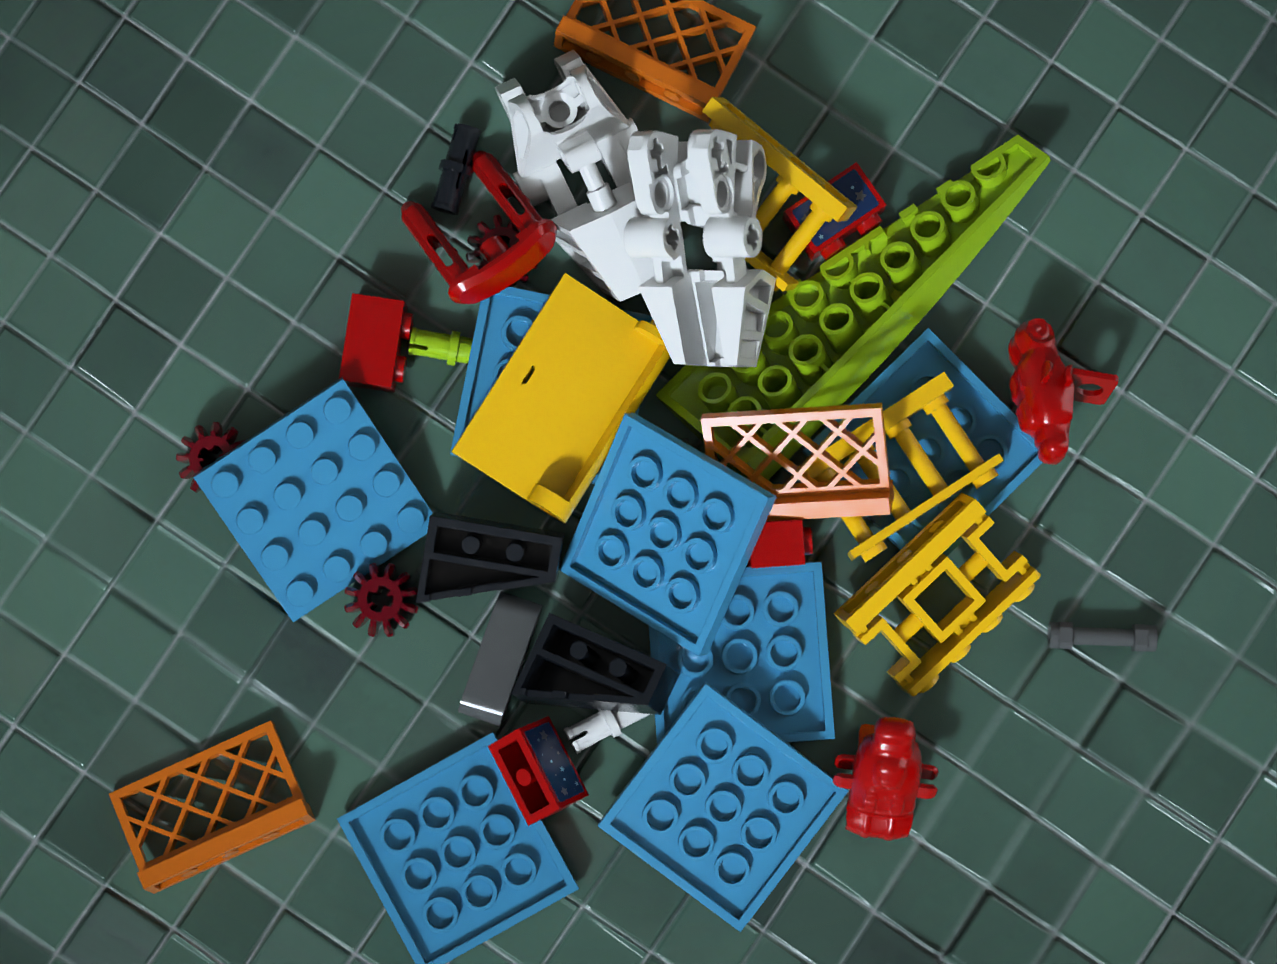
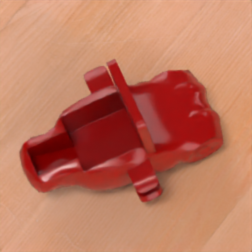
M1035 318L1023 322L1016 329L1014 337L1009 342V361L1015 369L1010 378L1009 385L1012 401L1017 406L1016 416L1020 429L1034 439L1039 460L1048 465H1056L1064 459L1068 451L1069 430L1073 418L1074 401L1096 405L1105 404L1118 384V376L1073 368L1072 364L1066 367L1058 353L1055 334L1051 325L1042 318ZM1083 384H1095L1102 388L1097 390H1085L1078 386Z
M882 717L878 719L875 725L862 724L859 729L858 750L856 754H840L835 758L834 764L837 768L852 770V774L837 773L833 778L835 786L850 789L847 799L846 830L863 838L875 837L886 841L906 838L912 827L916 798L931 799L936 796L938 789L935 785L920 783L921 779L934 780L938 776V769L933 765L922 764L919 744L915 741L916 730L912 721L898 717Z

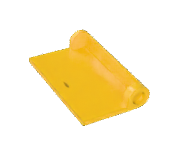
M564 273L451 452L551 517L566 523L605 462L624 414L637 411L670 358L654 320L652 319L650 323L644 320H636L567 273Z

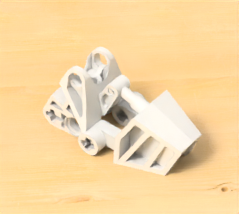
M572 50L554 59L563 82L553 89L538 95L530 94L526 96L519 82L512 78L496 86L495 90L511 122L518 169L517 172L513 173V177L517 186L529 198L533 206L547 200L550 201L557 216L550 219L557 227L555 241L602 292L621 302L640 294L638 286L655 276L653 258H633L629 256L624 246L626 223L630 218L643 217L644 215L639 211L636 204L627 155L630 136L633 132L639 130L632 118L626 119L586 64H583L581 57ZM562 159L572 174L580 171L588 189L586 195L590 203L587 204L586 202L577 206L556 160ZM602 161L617 188L611 190L609 184L604 183L596 162Z
M719 129L694 130L689 140L678 142V136L661 131L633 132L630 136L627 155L636 204L639 211L644 215L643 217L630 218L626 223L624 246L626 252L633 258H653L655 276L638 286L673 364L709 367H757L777 279L763 269H746L745 258L756 257L762 246V229L760 222L756 218L760 193L767 173L766 157L762 145L754 140H737L736 134ZM682 221H687L689 225L704 228L703 245L708 256L712 257L713 261H717V270L687 269L683 234L680 225Z

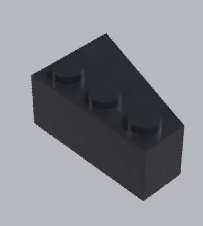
M434 512L429 518L416 604L443 598L462 597L475 593L555 582L559 574L565 533Z
M549 613L511 694L526 704L661 715L680 674L661 661Z

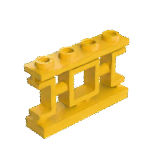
M962 492L833 613L853 633L857 640L864 645H867L879 632L884 635L902 656L887 673L903 691L912 697L931 689L939 679L938 674L949 663L958 662L966 656L971 649L970 644L982 632L986 633L994 629L1003 618L1002 613L1014 602H1020L1028 597L1035 588L1034 583L1041 577L1037 569L1030 566L1028 560L1016 551H1013L1002 563L998 561L979 539L995 522L985 514L987 511L975 498ZM961 536L975 553L963 565L957 568L949 557L942 553ZM987 566L1002 581L984 598L970 581ZM945 571L966 597L936 624L914 599ZM897 597L911 614L893 630L884 618L878 614ZM924 627L938 642L919 659L906 642Z

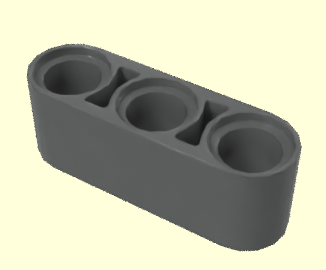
M500 591L458 708L459 713L499 727L501 726L543 605Z

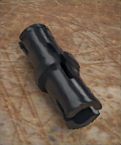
M455 123L446 159L440 161L439 170L442 173L431 208L443 213L458 215L467 179H472L474 173L471 165L479 137L482 133L481 130L466 124Z

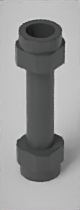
M1049 622L1047 633L1048 648L1072 649L1073 645L1129 646L1132 651L1155 652L1158 638L1156 625L1133 624L1131 629L1073 627V622Z

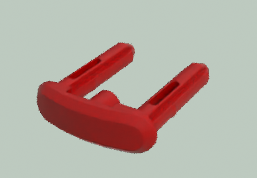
M477 151L473 155V171L519 230V233L515 235L519 241L509 248L500 236H492L485 240L480 247V253L487 264L479 269L476 264L470 268L458 254L457 249L453 247L423 205L407 201L401 207L402 222L450 286L448 291L450 299L459 304L478 303L517 282L551 251L557 236L556 224L550 219H543L531 204L529 198L524 195L497 158L485 151ZM511 196L515 197L525 210V213L519 215L507 199ZM442 247L453 263L450 266H446L436 253V249Z

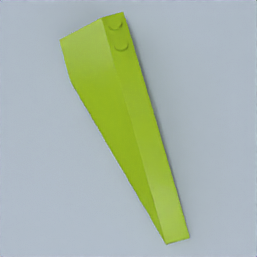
M1016 135L972 164L969 173L952 182L951 179L936 188V195L918 207L913 203L898 213L900 216L898 220L884 229L878 226L822 263L820 271L805 281L798 279L797 281L800 283L795 289L787 291L786 294L772 302L757 367L685 365L656 394V397L703 443L701 417L705 413L842 405L906 338L967 268L1050 163V157L1020 135ZM820 420L808 421L800 431L810 438L824 423ZM764 423L755 432L774 448L787 434L775 423ZM747 424L745 426L750 428L753 424ZM714 426L715 439L729 450L742 437L731 426ZM792 438L780 453L790 459L802 444ZM748 440L737 452L736 456L755 470L767 457V454ZM717 453V456L722 460L723 457ZM773 460L761 475L769 480L782 466ZM731 463L727 464V466L731 470L735 471L736 473L740 474L745 478H748L745 474H743L740 470L734 467Z

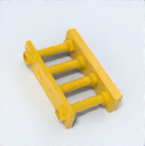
M712 97L702 110L704 114L712 119L709 123L711 129H719L736 134L737 140H754L760 143L765 152L766 164L779 174L776 177L777 185L756 213V218L760 222L762 232L791 194L797 195L800 191L812 201L809 206L812 211L774 260L770 259L761 250L756 257L745 258V261L755 269H763L777 278L774 288L775 292L779 289L783 292L793 290L800 282L787 273V271L825 221L829 223L833 219L836 222L847 221L858 206L727 99Z
M942 372L883 411L885 433L890 440L895 438L933 497L910 510L893 484L894 500L891 514L896 521L875 535L862 516L841 517L859 544L847 553L851 561L861 556L866 563L888 548L883 541L970 483H973L975 488L978 489L999 475L995 467L1004 461L1001 455L998 453L985 462L946 403L949 402V399L945 394L950 392L954 385L945 372ZM922 409L927 416L933 415L970 471L949 486L910 430L912 423L908 418ZM873 418L851 432L863 443L874 432ZM841 438L827 447L825 451L839 462H843L850 458L857 449ZM871 445L870 448L875 450L874 446ZM862 455L857 462L868 479L879 478L878 466ZM819 457L805 471L817 482L829 481L837 473Z

